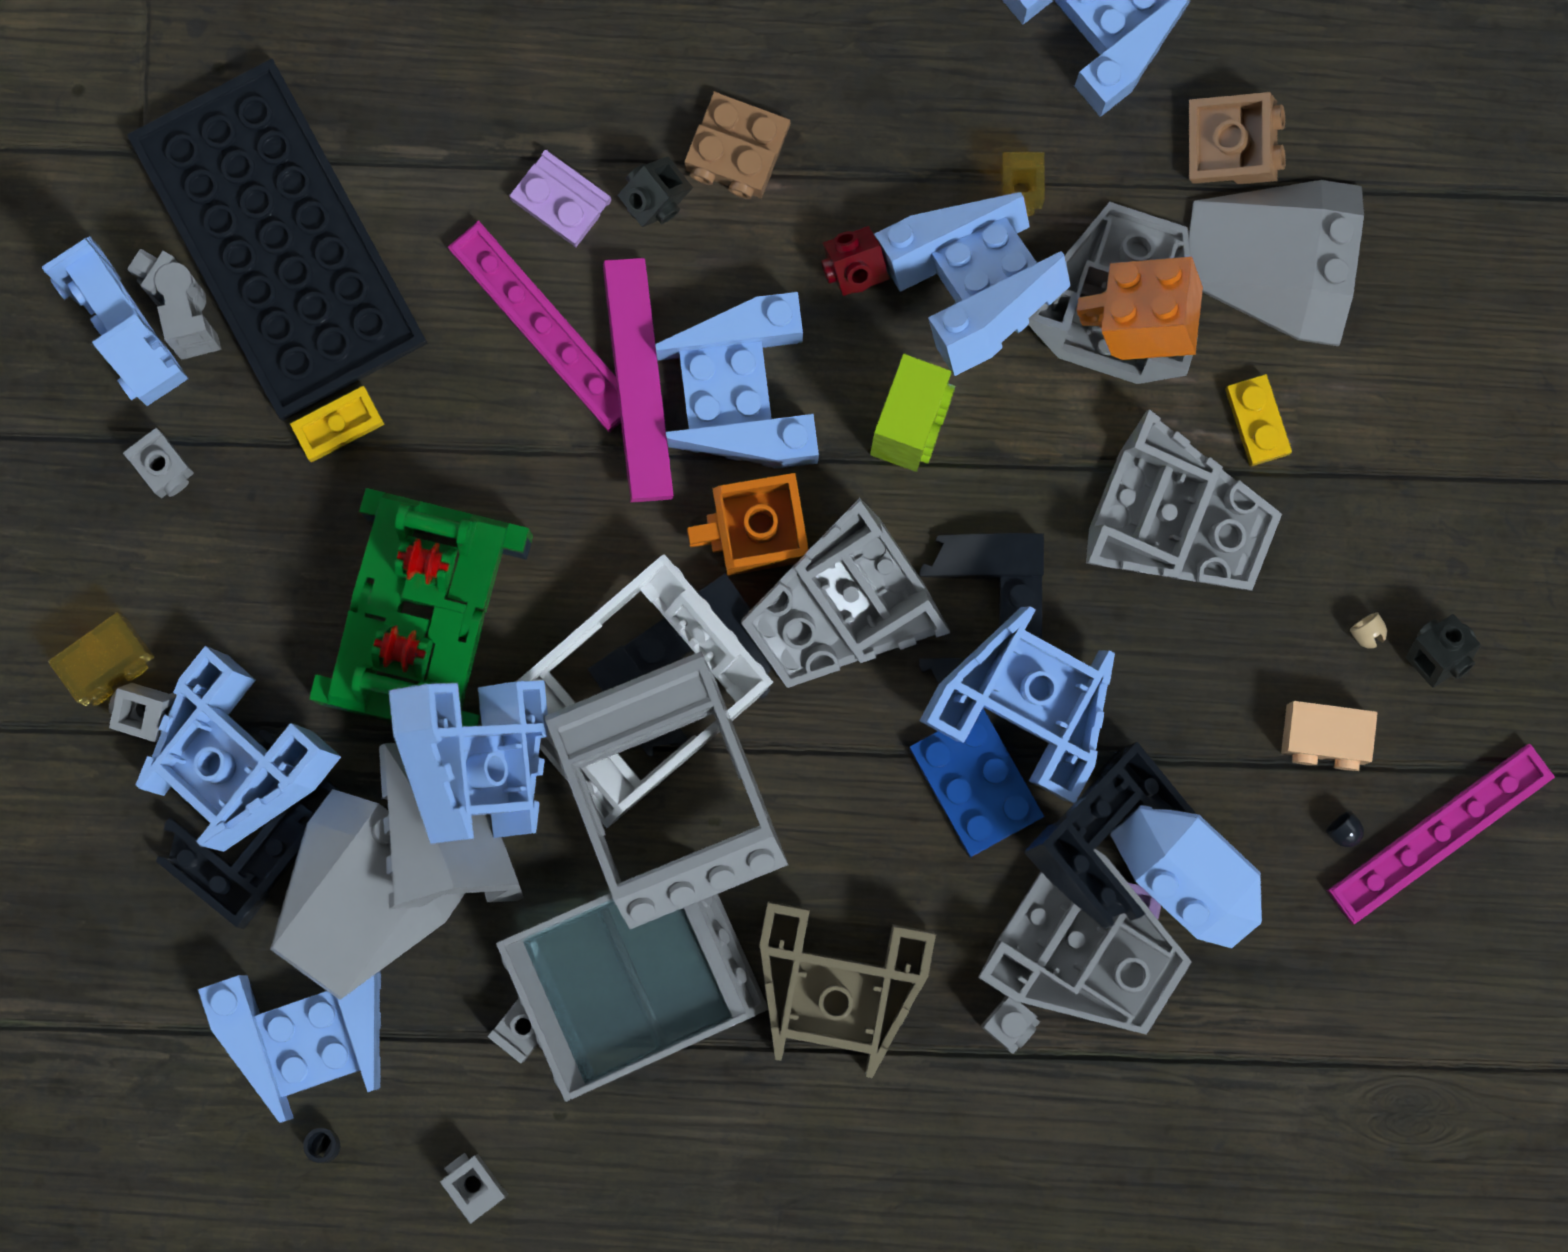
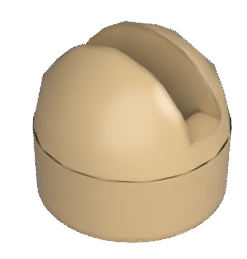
M1377 612L1363 618L1350 629L1355 640L1367 649L1377 647L1374 638L1383 643L1387 636L1386 625Z

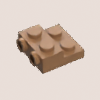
M714 92L703 122L698 126L685 159V171L691 172L690 177L700 183L712 185L715 181L729 187L728 191L738 197L751 199L753 195L762 199L791 125V120Z
M1271 92L1189 100V180L1193 184L1234 180L1236 184L1278 181V170H1284L1286 164L1284 146L1277 145V130L1285 128L1284 106L1277 105V100Z

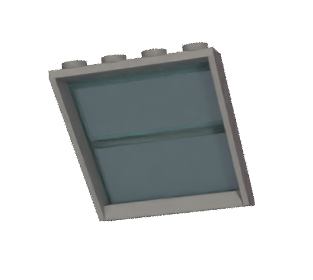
M611 893L496 943L501 954L502 963L510 974L519 995V1002L527 1013L536 1034L537 1043L544 1052L553 1073L554 1082L561 1091L565 1102L768 1010V1005L718 894L629 929Z

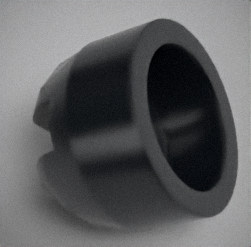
M1348 811L1334 820L1327 828L1326 833L1337 845L1354 847L1361 842L1364 828L1357 816L1352 811Z
M317 1128L307 1134L303 1148L305 1155L311 1161L328 1163L339 1155L341 1143L337 1134L332 1130ZM330 1137L331 1143L322 1157L319 1154L323 1151Z

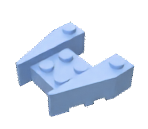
M1002 0L1022 24H1025L1047 5L1055 1L1096 49L1100 56L1079 71L1075 88L1100 117L1133 91L1140 77L1190 2V0Z
M1021 192L911 215L874 234L881 246L887 272L900 292L937 274L956 302V304L928 317L936 348L954 376L992 358L1002 349L1001 343L1014 331L1017 333L1021 332L1029 324L1028 318L1045 303L1050 305L1070 287L1065 256L1062 251L1037 263L1017 233L1030 227L1024 197Z
M90 236L42 266L45 273L51 277L50 281L64 300L71 297L79 306L84 305L91 315L96 313L90 320L101 336L92 343L121 377L118 379V382L131 400L138 397L148 406L188 379L168 347L156 335L121 283L120 276L104 252Z
M798 292L755 297L655 344L658 361L680 358L689 429L666 432L668 447L723 456L731 460L759 463L772 468L818 463L819 453L814 414L771 419L763 348L802 343L803 329Z
M1020 607L938 685L919 721L955 741L964 743L982 708L990 710L1049 743L1029 782L1064 801L1075 803L1095 767L1098 752L1096 747L1099 730L1103 724L1104 702L1107 685L1110 684L1115 653L1109 650H1099L1091 666H1088L1025 631L1036 609Z
M204 646L176 684L173 693L177 694L169 715L163 716L159 726V730L162 731L152 757L147 756L136 786L139 789L162 796L172 787L210 822V825L196 842L200 846L224 852L313 792L341 756L313 731L292 723L288 725L269 751H267L228 716L256 680L229 655Z
M515 681L479 687L482 726L462 727L458 683L425 684L389 690L393 735L430 844L474 839L471 817L474 815L491 814L493 838L536 833L540 802L534 800L536 776L543 775L544 759L539 757L540 739L546 738L548 733L544 717L548 715L544 681Z
M380 971L341 1000L325 991L262 1014L259 1012L248 975H238L198 989L211 1031L279 1123L294 1118L287 1099L288 1095L354 1072L361 1071L367 1092L380 1089Z

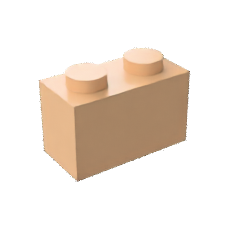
M1293 701L1286 706L1281 754L1292 755V762L1296 764L1317 765L1318 759L1334 761V768L1359 771L1360 765L1371 763L1373 759L1378 712Z

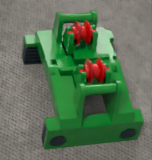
M366 488L359 512L366 520L374 523L353 591L351 611H348L333 677L328 678L315 674L309 699L319 705L392 723L389 690L425 684L458 683L460 710H462L484 622V615L487 612L502 554L527 560L533 535L527 527ZM415 529L457 539L458 548L413 537ZM458 550H459V558H458V562H457L456 569H455V572H454V576H453V579H452L453 570H454V565H455V559H456V556H457V552H458ZM404 602L434 609L431 622L428 619L402 613ZM435 645L427 679L424 680L432 646ZM377 671H378V672H382V673H386V674H390V675H394V676H398V677H402V678H406V679H410V680H414V681H418L419 683H418V685H417V684H413V683H409V682H405V681H401V680H397V679H393V678H389V677L377 675ZM461 711L462 727L482 726L480 715Z

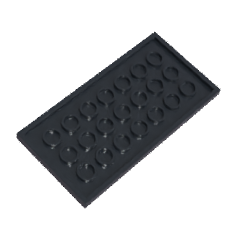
M273 58L127 134L281 421L294 416L428 344Z

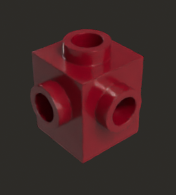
M869 226L853 232L840 233L834 239L823 242L827 258L821 260V265L829 284L836 282L843 296L850 293L863 292L872 285L889 280L881 246Z

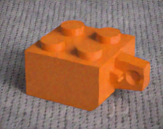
M1192 256L1110 263L1106 292L1079 297L1077 315L1082 326H1099L1102 328L1101 331L1111 356L1118 359L1129 360L1196 355L1203 286Z
M795 473L712 488L716 513L707 515L708 524L687 528L690 547L712 545L713 553L723 552L727 576L794 565L809 550Z

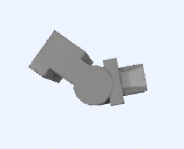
M140 249L129 265L128 271L137 277V282L158 306L162 331L167 344L181 360L221 350L218 334L202 315V310L206 304L205 292L189 270L165 251H162L160 256L156 258Z

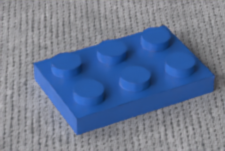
M982 708L964 743L955 741L937 731L909 747L910 752L970 858L1044 817L984 708Z

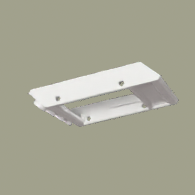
M665 554L654 561L517 680L544 681L548 714L575 704L574 700L553 677L550 671L597 632L606 620L642 591L695 654L700 651L702 652L713 675L736 702L728 709L732 721L754 703L773 683L765 673L764 668L752 658L738 641L736 635L723 624L712 611L708 602L700 597L684 578L680 569L674 566ZM714 721L698 736L694 735L642 780L619 754L581 768L600 820L606 828L616 822L718 734L720 729L717 721ZM548 729L547 737L540 739V749L568 781Z

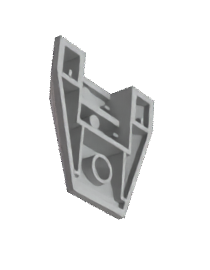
M1318 180L1194 201L1188 237L1190 257L1192 256L1201 280L1202 292L1296 340L1339 346L1354 293L1364 220L1362 186Z
M1109 202L1065 255L1070 287L1050 305L1045 303L1028 318V325L1059 359L1135 384L1186 376L1193 355L1121 360L1111 356L1101 331L1102 328L1099 326H1082L1077 315V304L1079 297L1106 292L1110 263L1190 257L1188 227Z
M332 789L306 825L270 950L341 1000L443 925L465 893L443 894L423 907L389 909L388 894L393 892V876L387 875L386 857L391 855L390 835L384 834V818L389 815V812L379 803Z
M1096 849L1094 850L1095 853L1145 912L1143 917L1130 921L1126 914L1112 917L1115 925L1104 928L1070 901L1040 872L998 938L978 978L1014 1001L1147 1035L1190 966L1191 960L1110 860Z

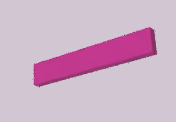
M477 221L448 246V250L608 432L612 431L621 423L616 376L480 221Z
M645 258L604 260L603 273L630 502L670 500L674 495Z
M1530 743L1526 744L1326 891L1351 925L1356 924L1546 785L1555 776Z

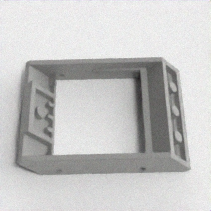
M701 651L544 716L611 895L629 929L788 865L717 682ZM714 714L737 775L744 783L760 826L622 882L605 840V830L581 768Z

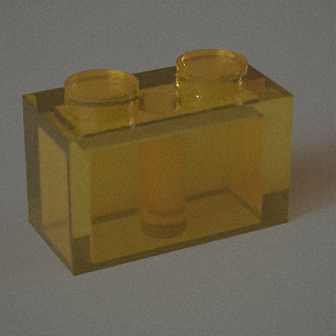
M116 612L50 659L48 663L77 703L85 706L91 703L93 706H96L108 699L114 693L112 687L124 678L127 681H131L143 674L148 669L146 663L154 658V656L128 619Z

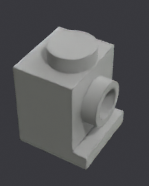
M157 428L123 452L153 492L160 498H163L165 495L172 497L178 494L189 484L187 479L194 474L167 437ZM160 458H164V468L160 471H154L152 464Z
M135 683L121 686L114 692L109 703V713L112 714L109 728L156 742L159 740L162 732L159 730V726L163 716L169 715L177 694L164 693Z
M1005 996L980 1027L1010 1053L1014 1054L1036 1031L1035 1027L1040 1021L1021 1002L1014 1001Z
M518 998L495 1029L488 1035V1038L519 1063H523L538 1043L532 1025L530 1032L525 1035L520 1034L516 1030V1022L520 1018L529 1020Z
M465 1153L444 1168L448 1176L440 1181L470 1224L509 1195L479 1154L471 1159ZM469 1176H476L480 1179L481 1187L479 1191L472 1192L467 1189L466 1180Z

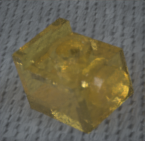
M1003 152L1000 161L1001 196L1017 193L1014 190V185L1017 183L1025 184L1029 191L1021 193L1024 197L1027 216H1032L1035 214V209H1042L1045 201L1044 152Z

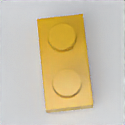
M1267 374L1227 386L1225 391L1250 467L1290 455L1292 453L1291 446Z
M364 386L290 423L311 463L385 425Z

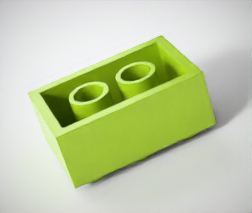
M903 354L874 432L871 456L917 472L920 462L929 463L956 387L949 384L952 371Z

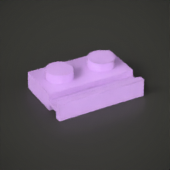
M546 149L538 162L530 168L510 194L511 201L574 247L578 246L601 216L600 214L604 208L612 201L609 195Z

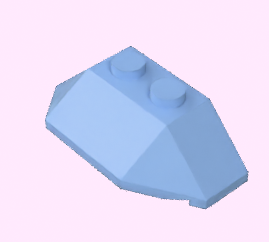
M1140 805L1111 831L1110 835L1135 881L1197 939L1233 948L1262 923L1261 872L1199 814L1152 809V807Z

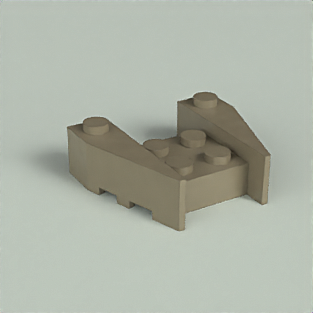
M768 901L760 941V951L775 1060L782 1061L785 1040L790 1038L868 1053L865 1075L868 1078H873L892 1040L928 978L936 934L931 931L892 924L884 967L802 951L810 912L809 908Z

